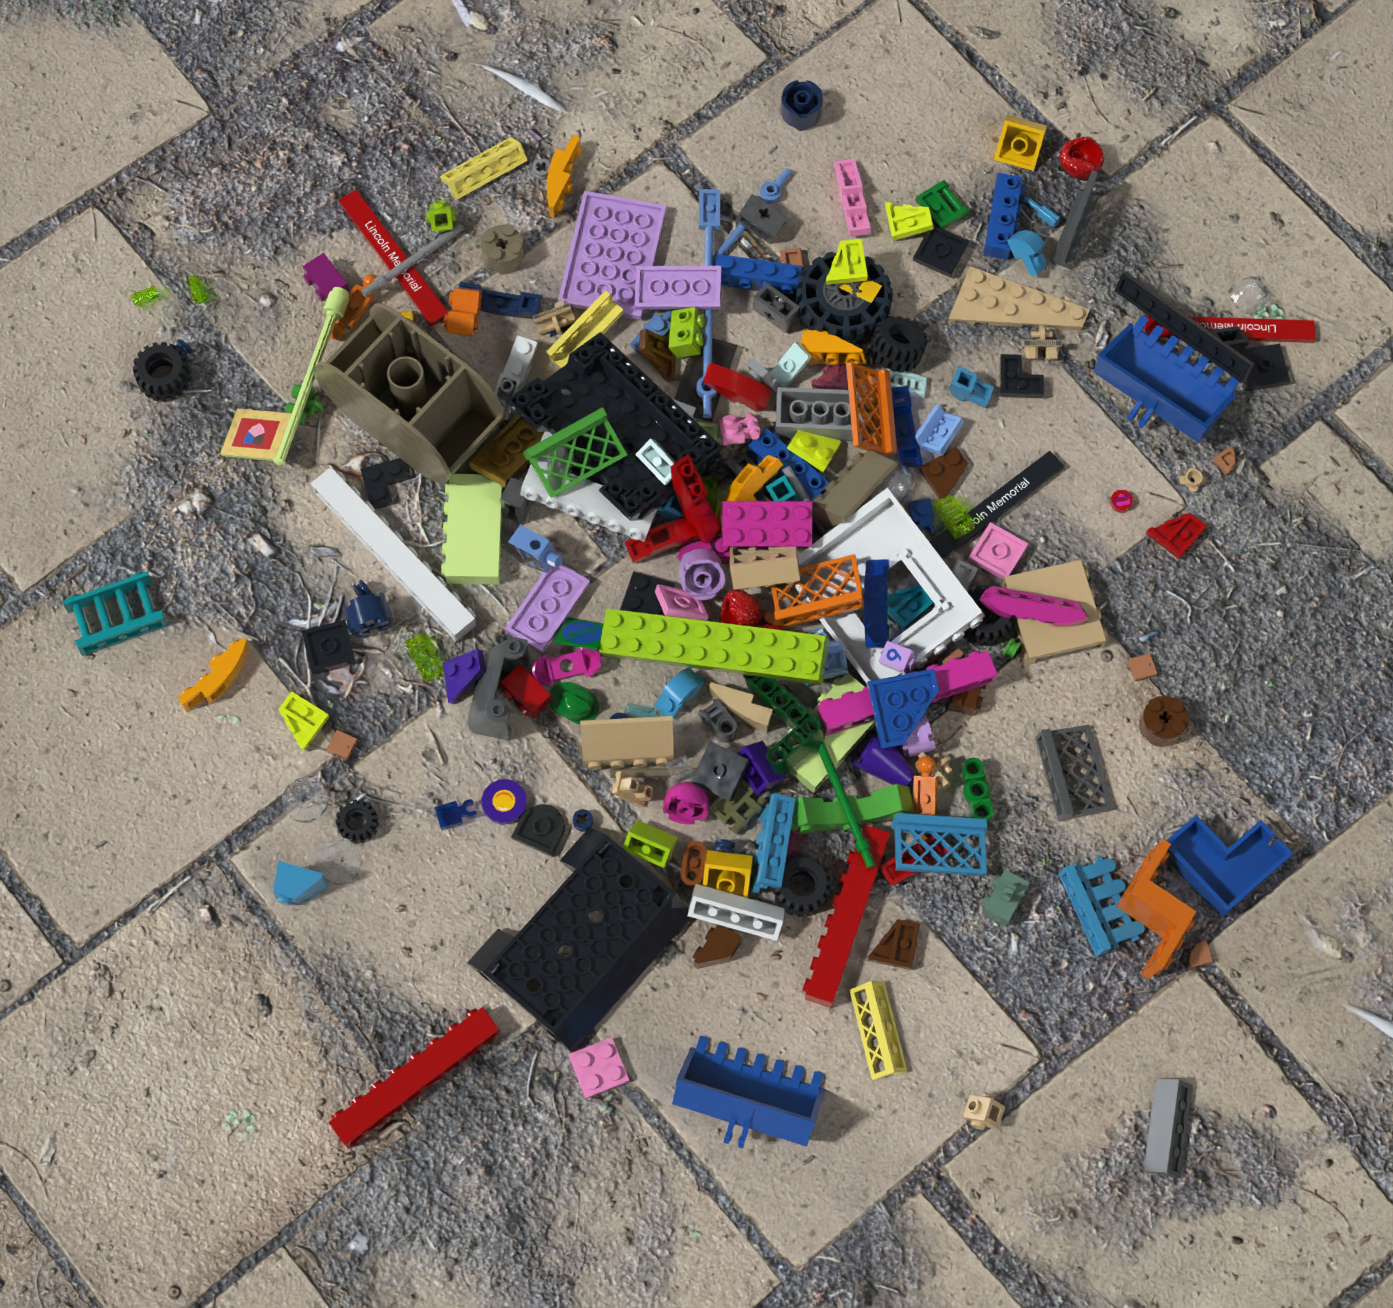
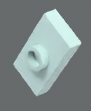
M794 342L770 373L782 387L787 388L813 356L799 342Z

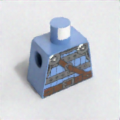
M519 525L508 541L521 564L544 573L548 572L551 566L558 568L562 564L563 557L557 554L548 539L522 525Z

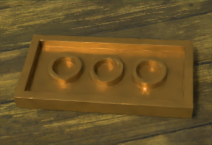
M517 414L470 461V468L506 488L510 478H515L530 463L525 458L523 452L541 442L544 432H537Z

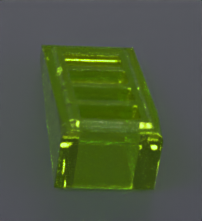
M952 494L933 504V507L955 539L975 529V522ZM949 502L952 504L944 509L941 507ZM954 508H955V510H956V511H954V512H952V513H950V514H947V513H946V512H948V511H950V510H952V509H954ZM958 514L960 515V517L954 520L951 519L952 517ZM962 520L964 521V523H962V524H960V525H958V526L956 525V523H958V522H960V521H962Z
M425 632L404 642L424 682L444 673V669ZM423 642L424 646L416 650L413 649V646ZM425 650L428 651V654L420 658L417 657V654ZM430 657L432 658L433 661L423 666L421 665L420 662ZM436 665L437 669L427 674L425 673V669Z

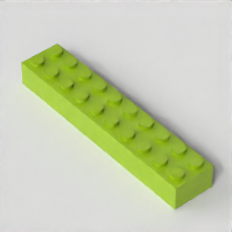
M606 608L599 653L611 658L823 685L829 639L823 635Z

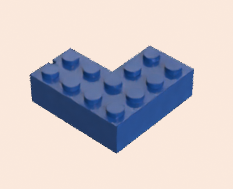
M1197 815L1166 840L1171 844L1167 850L1170 853L1167 860L1221 918L1288 861L1293 852L1280 839H1277L1271 847L1268 845L1275 836V833L1262 820L1229 848Z

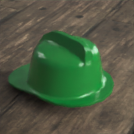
M561 682L556 684L549 692L553 700L549 704L550 708L571 722L580 724V721L594 720L598 715L599 702L596 696L574 683Z

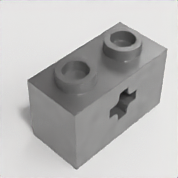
M752 194L735 221L770 244L787 217L780 209L768 205L762 197Z
M766 283L753 297L752 309L786 333L799 319L800 306Z
M511 477L500 498L502 516L523 524L533 501L520 495L524 479Z

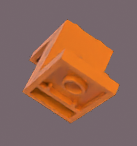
M1164 839L1147 854L1116 907L1162 937L1141 973L1147 979L1151 978L1154 974L1159 975L1164 968H1168L1174 958L1171 954L1174 950L1177 951L1184 942L1183 934L1185 931L1188 932L1195 923L1192 919L1196 913L1194 909L1153 883V880L1159 873L1157 868L1166 861L1170 854L1167 850L1171 844Z

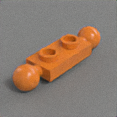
M366 275L363 278V287L355 284L350 291V300L344 317L338 319L337 323L334 324L330 335L331 339L340 340L345 334L344 327L352 330L375 298L374 293L364 297L361 290L373 283V279L377 277L376 275Z
M922 756L917 762V768L921 775L914 776L913 807L915 813L913 814L937 816L938 776H931V772L935 768V761L930 756ZM925 833L921 838L926 840L932 835Z

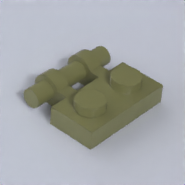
M742 779L732 802L719 796L710 805L708 811L724 825L730 819L735 821L731 831L737 835L742 829L745 830L749 826L748 822L755 815L761 813L762 807L767 801L762 796L754 801L751 796L755 792ZM745 804L749 809L741 816L738 811Z

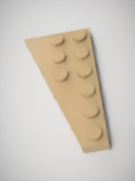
M970 266L949 316L948 323L960 321L967 322V324H975L976 322L1011 327L1027 325L1034 326V328L1044 325V327H1055L1061 330L1082 331L1090 309Z

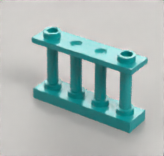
M148 571L137 572L130 578L81 595H72L67 600L62 601L68 613L74 611L82 635L75 642L82 656L168 626L162 611H155L146 585L153 582ZM138 589L146 612L143 617L137 619L133 618L125 595L126 592ZM116 596L124 622L123 624L112 626L104 600ZM95 604L103 626L102 631L95 634L90 633L82 608Z

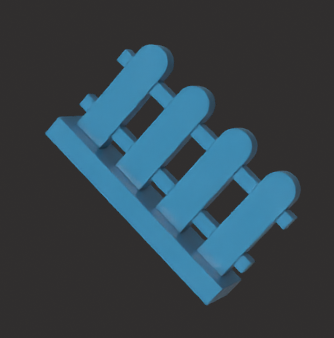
M773 793L770 797V803L766 804L765 809L761 812L760 823H763V826L756 839L759 850L753 858V866L756 869L749 883V888L754 893H759L760 888L766 889L770 886L778 889L782 886L795 798Z
M1102 856L1095 859L1096 863L1085 867L1081 863L1075 866L1073 864L1066 866L1058 874L1096 957L1106 954L1111 948L1112 950L1117 949L1120 942L1132 939L1134 943L1140 940L1139 936L1145 930V926L1139 921L1132 922L1127 913L1116 907L1121 899L1119 894L1125 890L1126 886L1120 879L1112 880L1110 873L1115 870L1116 864L1112 859L1103 860ZM1102 876L1105 884L1092 888L1089 881ZM1112 897L1115 904L1102 909L1099 901ZM1122 918L1125 925L1111 929L1108 922Z

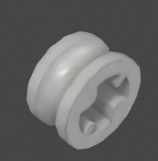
M540 158L534 161L532 169L536 179H547L550 166L548 160ZM543 167L546 168V171H544V170H541L540 172L538 171V168H541V169H542Z

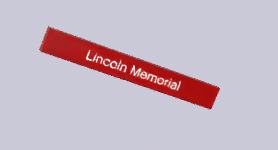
M357 190L338 200L340 206L389 271L408 259ZM411 266L395 277L431 327L442 321L445 314L448 315V311L414 266Z
M1144 315L1149 319L1144 327L1146 334L1150 335L1154 328L1159 325L1164 329L1159 338L1177 337L1154 319ZM1189 316L1208 331L1238 326L1249 341L1314 343L1315 341L1314 320Z

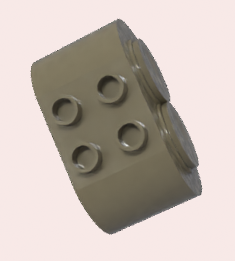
M376 303L370 308V316L326 362H318L316 364L314 375L326 395L355 424L426 478L437 483H446L505 419V410L493 389L473 366L447 350L414 321L404 317L385 304Z

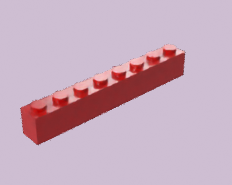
M866 824L863 826L862 834L865 839H868L871 847L870 853L876 866L867 869L861 853H858L857 849H855V852L850 850L846 864L850 865L848 872L843 871L839 885L843 886L841 893H835L832 906H835L833 915L828 914L824 926L828 928L826 936L821 935L817 946L818 949H821L819 957H813L810 970H813L811 979L806 978L802 991L806 992L805 1000L828 1008L832 1007L890 835L889 832Z
M483 1007L479 1010L477 1008L471 1010L465 1016L466 1019L463 1022L451 1025L446 1030L447 1034L441 1038L436 1037L427 1044V1049L421 1053L420 1051L414 1053L409 1057V1062L403 1067L400 1065L395 1067L389 1073L390 1077L383 1082L381 1080L375 1082L370 1087V1092L364 1096L361 1094L355 1097L350 1102V1107L346 1110L340 1109L331 1116L332 1120L328 1123L347 1149L500 1034L499 1028Z

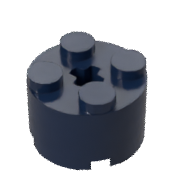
M796 80L789 83L784 88L781 98L780 113L783 120L798 131H804L806 128L815 125L822 114L823 97L821 89L815 83L808 80L805 82Z
M379 592L380 596L375 597L374 593L366 594L350 600V606L347 607L345 604L342 606L351 634H356L357 638H363L370 635L371 630L378 628L379 631H384L391 628L393 616L385 593Z

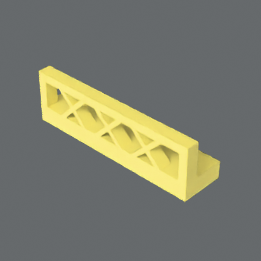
M510 137L444 173L440 178L442 182L448 185L453 198L457 200L528 160L520 142Z
M606 290L547 351L550 360L560 369L567 364L570 353L599 332L604 334L624 314V310L613 301L611 295Z
M870 981L850 989L872 1080L908 1072L885 982ZM864 990L867 995L865 1005L860 1002L858 994ZM867 1013L871 1014L873 1018L871 1027L867 1026L865 1022ZM873 1035L878 1038L879 1042L876 1050L871 1046ZM880 1058L884 1062L885 1070L878 1073L876 1064Z

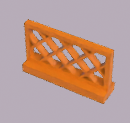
M853 362L847 363L853 447L866 451L871 450L885 457L897 453L890 371L886 369L876 371ZM855 371L860 378L859 380L855 376ZM862 383L864 384L865 388L867 389V392H866V393H865L864 389H863L862 386H861ZM857 392L860 395L861 400L858 399ZM864 404L866 405V407H867L868 410H869L868 413L866 412V410H865L864 407H863ZM858 412L862 416L863 421L860 420ZM866 424H867L868 428H869L870 431H871L870 434L868 433L867 429L865 428V425H866ZM860 432L865 439L864 442H861Z
M855 554L801 567L800 575L808 574L811 576L805 586L797 581L788 584L783 591L777 588L776 584L771 586L775 606V620L783 628L867 607ZM852 562L853 568L848 575L840 571L843 564ZM828 568L832 570L827 580L818 576L822 569ZM836 574L845 578L839 588L830 583ZM815 579L824 583L817 593L809 589ZM849 581L856 584L857 591L850 593L845 592L843 589ZM794 584L802 588L796 598L787 594ZM828 586L836 590L830 598L821 596ZM807 591L814 595V598L810 603L805 604L800 600ZM784 597L793 601L789 608L780 609V603Z

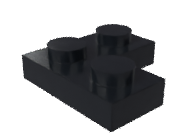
M1000 354V397L1043 398L1044 375L1022 374V355Z
M401 458L360 469L369 502L375 510L393 505L388 485L409 480L404 461Z

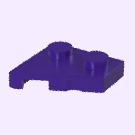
M475 649L443 662L448 703L456 704L459 701L457 697L464 690L468 691L474 682L486 672L483 650Z

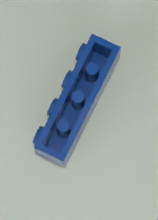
M998 173L983 256L1008 260L1009 253H1012L1007 240L1018 231L1019 222H1016L1015 219L1016 216H1020L1022 204L1018 202L1019 198H1023L1025 185H1021L1023 179L1021 176Z
M717 254L716 266H721L722 268L721 286L759 291L768 283L783 295H797L802 266Z
M766 428L760 433L758 439L753 440L748 445V455L757 463H760L767 455L779 458L783 466L774 476L776 479L784 476L785 474L782 469L790 466L811 501L819 494L823 495L826 492L825 487L829 484V479L824 474H819L815 471L810 463L788 450V446L781 441L777 433L770 432Z

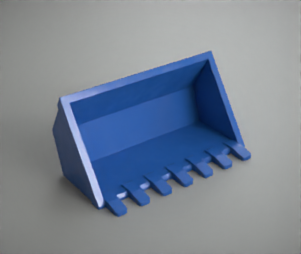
M1142 315L1135 325L1130 323L1098 354L1093 372L1137 401L1127 419L1132 421L1142 406L1148 410L1139 421L1138 426L1140 428H1143L1153 413H1155L1199 443L1210 433L1223 412L1237 396L1233 391L1239 381L1232 377L1226 386L1218 382L1224 373V370L1218 366L1210 376L1203 372V369L1209 362V359L1205 356H1202L1195 366L1187 360L1194 352V349L1190 346H1186L1180 356L1172 350L1179 341L1175 336H1171L1165 346L1158 342V338L1164 331L1159 325L1154 328L1150 335L1143 332L1142 330L1149 319Z
M700 1036L696 1049L690 1047L679 1072L672 1104L729 1122L723 1142L729 1144L732 1139L734 1125H739L743 1127L742 1134L738 1140V1147L742 1149L749 1129L807 1147L825 1089L820 1088L823 1073L815 1071L811 1085L800 1082L804 1068L801 1066H795L792 1078L790 1079L781 1076L785 1062L782 1060H776L773 1072L771 1073L762 1070L766 1059L765 1055L758 1053L753 1067L745 1065L743 1062L747 1053L746 1049L738 1048L734 1061L724 1058L728 1047L727 1043L719 1042L716 1053L713 1055L705 1052L709 1038Z

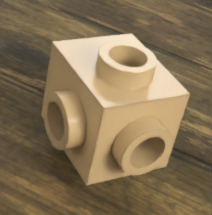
M981 1093L980 1096L970 1095L963 1118L970 1121L971 1126L976 1129L984 1130L985 1127L999 1129L1005 1106L987 1094Z

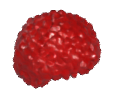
M1077 137L1076 139L1069 140L1064 143L1059 155L1061 166L1072 178L1081 180L1089 179L1092 171L1100 172L1105 159L1102 148L1092 137Z
M743 590L728 591L722 601L720 623L757 627L761 620L760 606L755 598Z

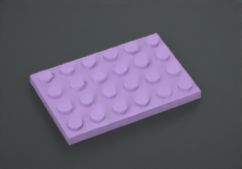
M584 191L558 302L564 300L572 308L587 310L606 290L611 295L613 301L624 310L622 317L641 320L644 309H635L636 266H654L666 213V205Z

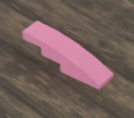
M855 159L834 161L839 193L850 237L871 234L867 206L863 196V186Z

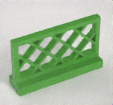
M603 407L523 452L525 458L533 466L550 498L627 456L626 451L606 418L607 414ZM602 423L607 430L605 439L594 436L595 428ZM584 436L589 438L587 449L575 446L577 437ZM593 439L604 442L602 454L590 451ZM607 444L616 446L620 454L614 458L606 456ZM559 447L570 448L568 460L556 457ZM574 450L585 453L583 465L571 461ZM589 454L600 457L598 467L586 466ZM541 457L552 459L549 471L541 469L536 460ZM555 460L566 463L564 475L552 472ZM570 465L582 468L577 479L567 476ZM551 475L563 479L561 487L555 491L552 490L549 484ZM566 480L571 481V482H569L568 484L565 485V481H566Z

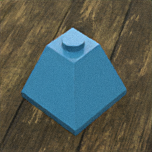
M279 861L273 894L281 904L291 906V903L299 905L328 889L329 885L323 873Z

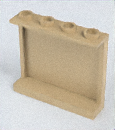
M1081 560L1004 577L1003 588L1079 601L1089 617V620L1078 625L1055 627L1052 626V622L1042 623L1033 618L1020 619L1014 616L1013 623L1018 640L1022 642L1020 647L1026 665L1035 664L1038 658L1099 645L1100 649L1104 647L1108 639L1107 630L1101 625V611L1098 606H1095L1093 600L1095 599V592L1092 586L1089 587L1087 580L1089 579L1086 566L1083 567Z

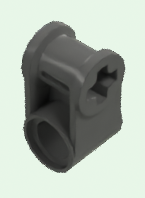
M714 699L713 704L706 709L698 711L701 720L721 742L730 743L736 738V722L718 699ZM723 727H730L732 731L725 733L721 729Z

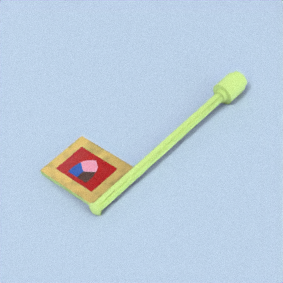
M334 287L328 294L323 308V313L327 318L292 413L237 409L220 453L222 456L274 461L279 466L286 464L285 459L315 379L314 367L322 360L335 321L344 317L350 300L348 291L340 287Z

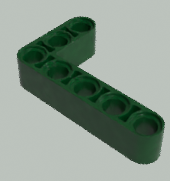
M743 675L748 689L767 707L773 709V712L792 729L767 753V759L773 773L777 775L786 774L823 742L825 734L821 722L775 679L758 676L751 679L754 676Z

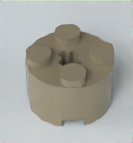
M510 224L498 225L483 233L481 248L483 262L486 267L502 275L518 270L519 265L524 259L522 236L514 226Z

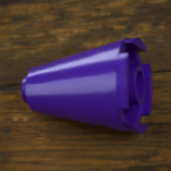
M872 737L857 756L860 758V761H854L852 764L856 768L891 785L900 784L910 788L914 783L915 770L897 747L881 749L879 737Z

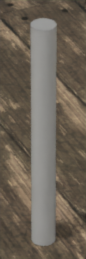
M787 466L782 469L800 500L811 501L791 467ZM812 516V519L815 522L818 529L820 530L821 534L823 536L827 534L830 530H824Z

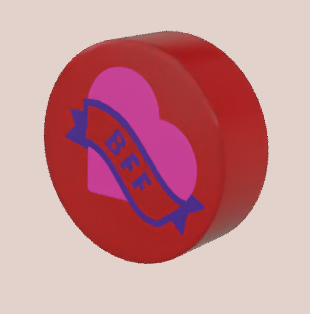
M1126 490L1115 491L1110 499L1112 509L1119 513L1127 512L1133 503L1132 495Z

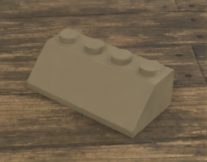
M871 450L863 454L861 452L857 453L851 459L852 464L849 467H844L838 473L840 477L836 481L832 480L825 487L826 492L823 495L819 494L813 499V518L824 530L845 522L898 464Z

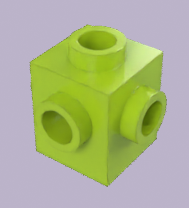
M445 200L434 201L433 204H429V211H426L427 224H431L432 231L446 232L452 230L453 221H457L455 208L451 209V203Z

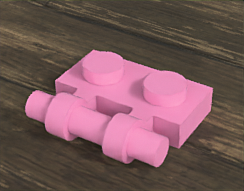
M748 413L743 420H740L739 416L733 415L718 418V427L723 445L745 443V439L752 438L756 440L760 436L761 431L757 417L752 413Z

